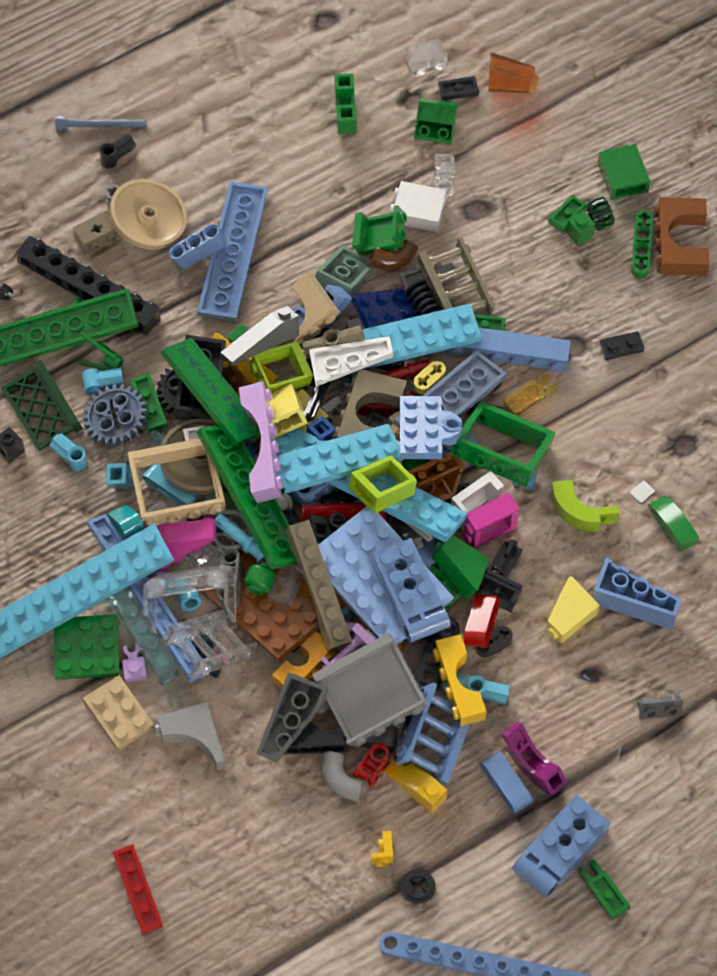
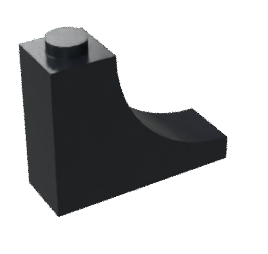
M310 721L283 755L320 754L324 752L345 753L348 752L346 736L325 732Z

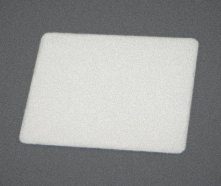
M643 480L630 491V494L642 503L655 490Z

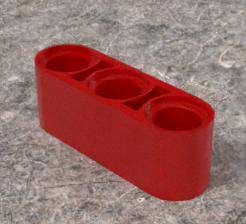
M480 594L475 596L464 633V644L466 646L488 647L499 610L498 596Z

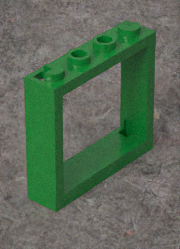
M480 401L463 426L462 435L456 441V444H453L450 455L527 487L550 450L556 432ZM478 422L533 445L538 450L530 463L525 465L466 440V438Z

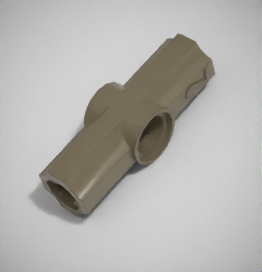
M361 325L342 331L329 329L321 337L304 341L302 346L306 358L309 359V349L364 341L365 337Z

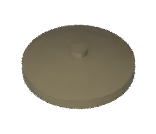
M203 418L182 422L168 432L161 446L184 442L183 429L198 426L210 427L217 424L212 419ZM206 455L160 464L165 478L177 489L198 495L214 493ZM219 475L221 487L223 489L226 486Z

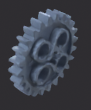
M113 384L112 389L105 386V392L99 389L98 396L91 395L93 402H86L89 408L83 409L87 415L82 416L85 421L83 425L87 429L86 432L94 441H98L100 445L105 442L107 447H110L113 442L115 447H118L119 442L126 445V439L133 442V435L140 436L138 429H145L142 423L148 422L145 416L149 415V412L146 409L148 405L137 389L133 390L131 386L126 389L124 384H121L120 388H118L116 384ZM111 401H113V406L117 411L116 416L121 426L120 430H118V424L115 421V414L110 404Z

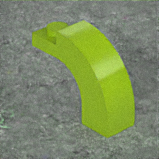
M573 480L552 482L551 497L554 508L559 516L571 526L584 531L599 532L600 524L612 525L618 522L620 515L619 506L597 508L586 506L576 497Z

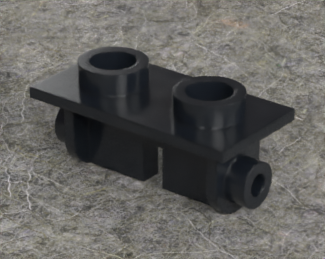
M514 539L507 542L504 541L488 569L508 578L523 552L522 549L518 548V542Z

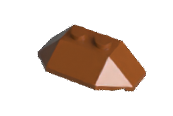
M451 452L443 455L442 459H434L408 471L417 480V488L445 502L456 495L464 470L460 459L450 455Z

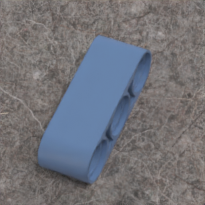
M210 224L171 247L169 256L178 269L185 270L224 247L227 240L218 225Z
M500 751L480 761L484 774L513 814L533 803L530 793Z

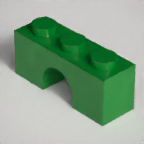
M353 73L334 74L337 133L357 134Z

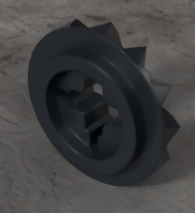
M415 869L403 876L400 883V891L406 901L414 905L425 904L432 899L436 891V883L430 873ZM423 882V892L418 890L413 893L414 886L412 883L418 885Z

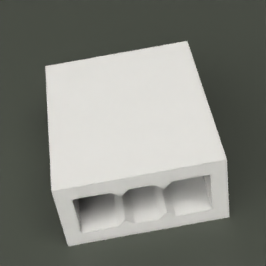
M401 181L399 189H395L394 200L396 201L395 204H391L389 213H393L394 206L399 205L407 215L406 227L438 233L446 203L447 190Z

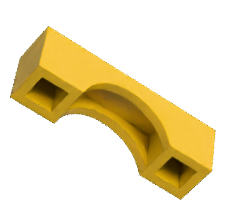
M461 634L437 640L435 649H433L435 661H439L441 665L439 673L441 680L446 681L447 688H445L447 699L452 700L454 705L451 708L454 719H458L460 726L485 720L486 709L480 692L466 689L460 684L456 676L458 669L466 663L467 652Z

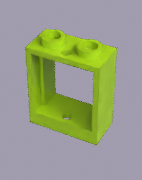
M298 341L265 350L252 356L249 363L250 372L255 375L257 383L263 381L266 388H270L271 393L292 383L295 389L309 386L313 377ZM289 358L297 377L270 385L261 365Z
M390 455L352 472L349 489L375 514L414 496L417 480L400 462ZM388 473L398 485L380 492L370 481Z

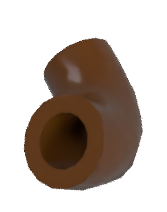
M404 240L403 248L387 252L376 247L370 255L367 264L383 271L398 270L410 263L418 251V246L411 241Z

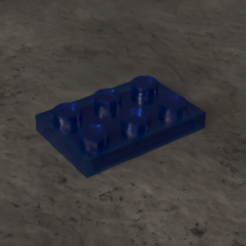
M403 288L356 293L351 296V302L366 329L417 317Z

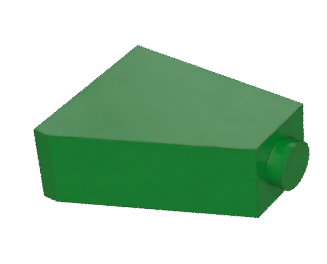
M453 535L446 543L437 539L433 545L435 549L432 555L433 560L460 593L468 599L478 591L490 558Z

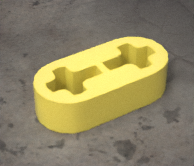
M440 361L430 363L414 378V390L419 394H425L446 376L445 365ZM440 369V373L436 372L433 374V370L437 371ZM426 381V386H419V382L424 383Z

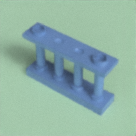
M431 683L420 689L428 705L424 707L425 710L412 716L403 743L397 750L395 764L401 765L412 761L432 772L433 778L443 786L449 784L470 724L460 726L458 719H453L452 725L449 726L427 714L430 703L452 714L451 708L454 707V705L434 695L437 684ZM424 722L446 734L447 739L444 745L420 733ZM417 741L439 753L440 758L437 765L413 752Z

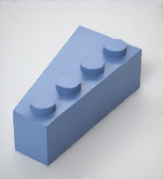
M606 557L592 597L600 607L672 630L682 599L659 586L654 587L647 582V579L641 576L638 578L631 574L629 569L624 566L619 567L612 563L613 560Z

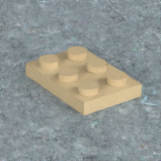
M120 675L83 697V701L117 750L122 749L155 728L154 723Z

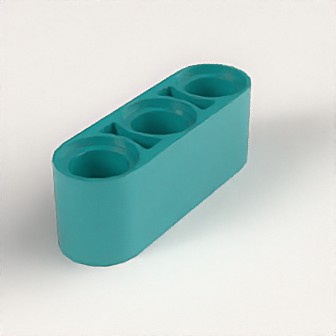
M127 505L107 513L119 534L124 538L144 529V525L137 512Z

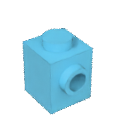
M107 464L106 485L114 489H134L129 464Z

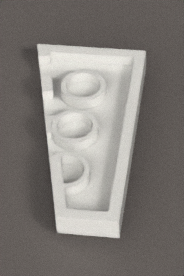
M390 336L309 349L316 386L393 357Z

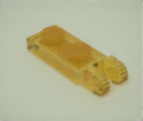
M545 374L503 400V405L510 409L511 414L519 416L554 393L559 385L552 383L543 388L542 386L548 383L551 378L549 374Z

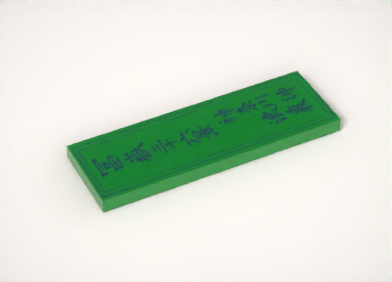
M192 338L162 349L160 354L234 446H238L261 435L258 424L247 416L241 406L240 397Z

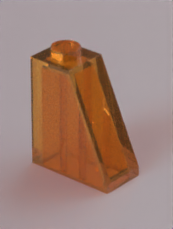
M496 53L490 54L488 91L533 94L534 86H538V75L535 74L534 66Z

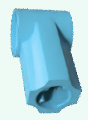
M92 368L82 372L84 391L87 395L99 394L98 390L102 391L105 389V386L112 388L113 384H116L117 387L124 384L121 368L104 371Z
M62 433L57 434L49 444L50 448L69 463L72 470L80 472L86 469L88 461L85 450L81 446H76Z

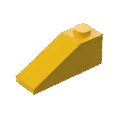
M394 759L383 770V773L433 814L447 799V789L431 775L411 763L406 766L397 765Z

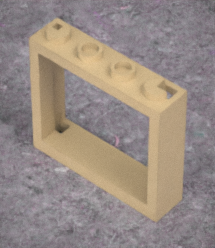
M200 439L127 452L140 517L144 527H149L154 523L158 526L168 522L176 523L188 518L197 519L203 515H217L225 511V500L219 474ZM206 455L216 499L146 513L137 468Z

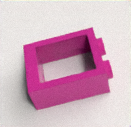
M509 492L467 513L465 523L463 524V537L467 544L470 543L474 549L517 527L520 508Z

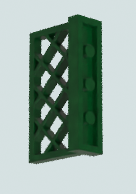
M42 360L34 363L36 367L1 388L36 447L41 451L49 446L57 434L62 433L66 436L74 430L76 433L79 432L83 427ZM36 374L38 377L36 386L27 384L28 379ZM15 386L21 387L18 396L10 395L8 391ZM25 388L34 390L32 399L23 397ZM38 391L47 392L45 401L36 400ZM21 401L30 403L28 411L19 410ZM34 404L43 405L41 414L32 412ZM48 406L57 408L54 416L45 415ZM30 416L39 418L37 427L28 425ZM44 419L53 420L50 429L41 428ZM57 421L65 422L68 426L61 431L55 430ZM39 432L49 433L47 440L42 443L38 442Z

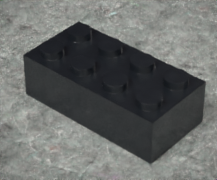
M186 335L185 340L192 338L220 374H222L224 358L220 352L225 349L226 340ZM179 378L174 419H212Z

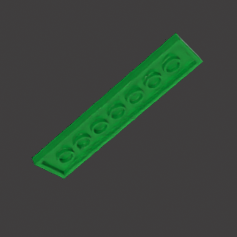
M123 289L0 325V367L88 342L81 336V333H85L95 340L139 327L129 289Z
M218 425L199 428L197 435L271 570L297 565L298 562L291 552L284 532L290 524L276 499L257 503L251 494L249 474L256 463L245 443L234 446Z

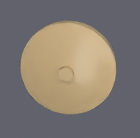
M136 179L126 182L116 190L110 202L109 216L114 229L124 240L139 248L149 250L167 248L180 239L187 224V211L181 198L170 187L158 181Z

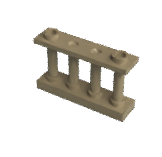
M462 237L458 238L457 248L434 257L428 256L426 251L418 254L416 261L427 284L431 288L430 291L434 293V297L437 299V304L441 306L440 310L453 308L450 303L451 299L477 290L481 300L471 304L472 310L476 311L485 307L488 314L493 312L496 304L492 294L488 293L470 255V247L467 242H464ZM459 255L465 264L441 275L437 274L434 269L436 264ZM469 272L473 283L450 292L444 290L443 282Z

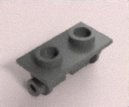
M676 694L660 696V701H657L656 697H642L641 700H637L639 720L681 716L683 699L680 696H676Z

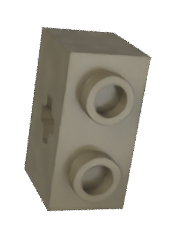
M107 210L73 227L74 237L86 255L96 252L101 247L114 243L120 238V235L111 223Z

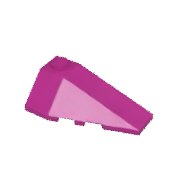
M205 519L158 525L157 528L169 548L174 561L156 571L168 570L167 567L174 562L179 563L186 554L191 551L196 552L215 540V520Z

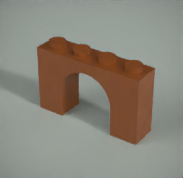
M659 197L658 205L654 206V217L658 218V221H655V233H658V238L655 240V250H659V255H656V266H659V273L707 275L709 248L683 247L676 244L669 235V232L677 226H705L707 217L706 198Z

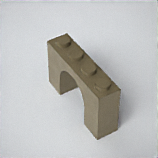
M362 369L359 370L358 375L353 376L351 383L353 390L352 393L348 392L345 401L347 408L346 410L342 409L340 415V422L342 423L340 427H336L334 439L373 428L363 424L356 415L357 411L368 403L376 402L400 408V396H405L407 381Z

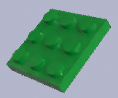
M118 614L73 617L54 628L55 680L120 675Z

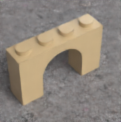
M306 273L292 285L305 306V317L299 327V336L272 348L298 341L302 349L304 341L317 336L321 329L327 324L332 323L336 316L340 314V311L318 280L312 275ZM262 312L248 324L249 328L267 316V314ZM289 358L278 360L275 362L282 365L283 363L288 362Z

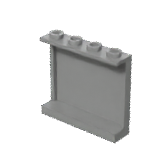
M390 633L312 674L316 683L328 687L325 697L347 738V744L350 746L355 745V747L364 744L369 736L373 734L374 736L381 735L386 731V727L392 724L396 726L405 721L404 717L413 714V716L423 712L425 710L424 707L428 705Z

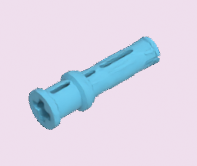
M222 513L215 518L217 520L215 525L238 542L245 553H250L257 559L259 564L266 560L253 536H249Z

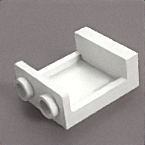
M490 471L454 496L451 505L469 513L487 500L490 502L502 496L504 485ZM465 521L460 526V529L462 531H464L463 524L465 523Z

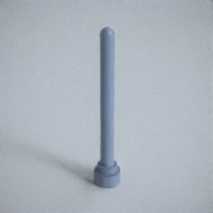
M55 116L56 131H64L68 127H146L148 125L146 120H82Z

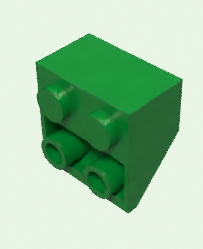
M420 98L414 139L452 144L458 103Z

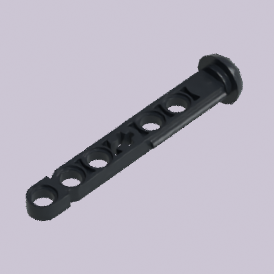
M449 615L451 626L426 638L414 676L416 682L420 685V689L423 686L435 683L437 684L435 691L439 690L442 681L439 673L441 665L440 662H430L428 656L433 654L437 640L460 633L459 623ZM431 673L434 676V680L426 682L422 675ZM410 715L406 716L401 730L400 739L394 753L395 761L397 759V750L403 743L404 733L407 731L411 721ZM418 741L416 742V745L414 747V753L416 752ZM409 761V762L404 763V764H401V765H402V766L409 765L412 761Z

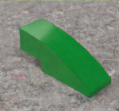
M665 496L648 504L667 539L671 538L678 552L698 543L699 536L671 499Z

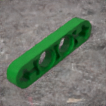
M645 209L636 213L634 224L631 273L638 279L645 278L650 269L653 214ZM642 217L646 218L645 226H642ZM643 232L646 233L648 237L646 239H641L638 237V234ZM638 249H644L646 250L647 254L639 255L636 251ZM639 262H643V271H639Z

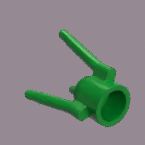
M81 333L83 338L106 355L103 358L105 366L80 359L77 361L79 364L100 370L121 368L124 358L116 354L102 341L97 343L85 333Z

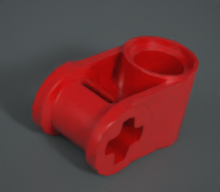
M382 743L374 744L356 766L353 776L355 778L360 777L368 783V786L373 787L389 763L388 747ZM376 753H383L385 757L376 759L374 755Z

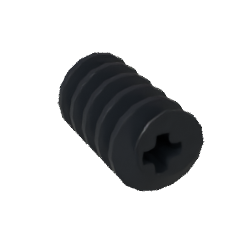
M418 280L410 284L406 290V296L409 298V302L412 304L417 316L442 311L440 310L441 306L437 304L434 293L430 291V286L426 285V280Z

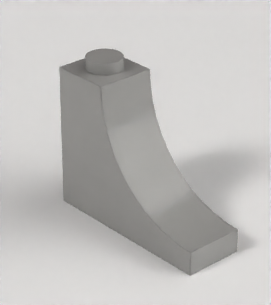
M207 702L157 716L158 724L154 726L157 737L162 736L164 744L169 742L192 744L210 756L217 771L226 768Z

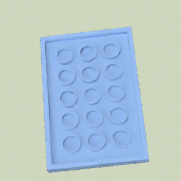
M365 507L318 546L333 589L377 639L390 633L396 644L399 645L406 637L382 589L370 559L372 558V553L400 543L403 540L378 512L374 514L368 507ZM396 566V567H395L397 570H400V571L403 570L402 567H399V566ZM425 566L444 608L454 597ZM404 585L406 589L412 590L411 586Z

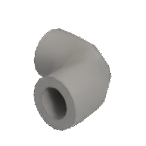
M324 752L322 755V775L328 787L339 797L360 802L362 780L351 778L345 773L343 769L344 756L342 754Z

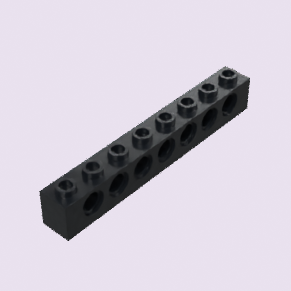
M29 235L16 251L19 264L70 293L82 297L84 301L106 295L102 294L104 292L110 294L125 289L121 284H115L110 281L105 275L97 274L89 266H83L78 263L73 257H67L62 254L57 248H51L39 238L36 239ZM130 292L134 310L140 311L135 312L139 327L134 329L147 336L160 320L159 308L153 302L143 300L137 293Z

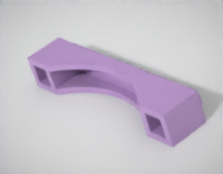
M262 381L239 387L241 406L247 416L258 424L261 434L259 457L249 474L251 494L257 503L282 497L281 489L284 487L282 478L279 476L281 464L276 453H279V447L274 439V435H277V430L272 422V418H275L272 405L270 406V401L273 400L270 388L267 389Z

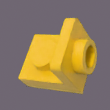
M382 831L383 839H378L379 853L371 854V865L386 867L389 864H393L391 831Z

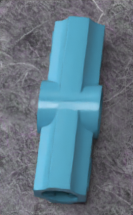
M456 674L458 681L466 689L474 691L471 687H480L481 690L476 692H480L482 700L506 705L510 689L509 685L486 681L479 675L468 677ZM444 681V685H443V691H444V692H445V688H447L446 681Z

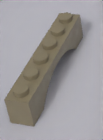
M307 520L291 525L284 532L291 552L295 556L309 587L326 650L329 652L347 646L352 642L310 521Z

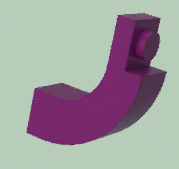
M515 722L502 733L507 744V752L519 769L539 789L553 796L568 783L560 767L546 759L535 747L521 722Z

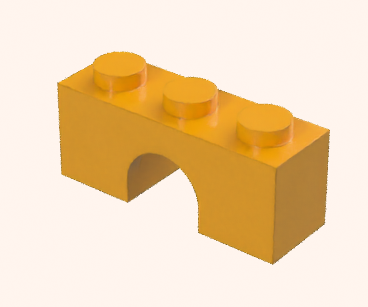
M317 631L301 645V654L308 659L305 665L294 666L286 660L272 674V682L280 690L288 672L307 680H314L312 674L320 671L325 665L321 658L324 656L330 662L334 659L335 650L327 652L322 636Z

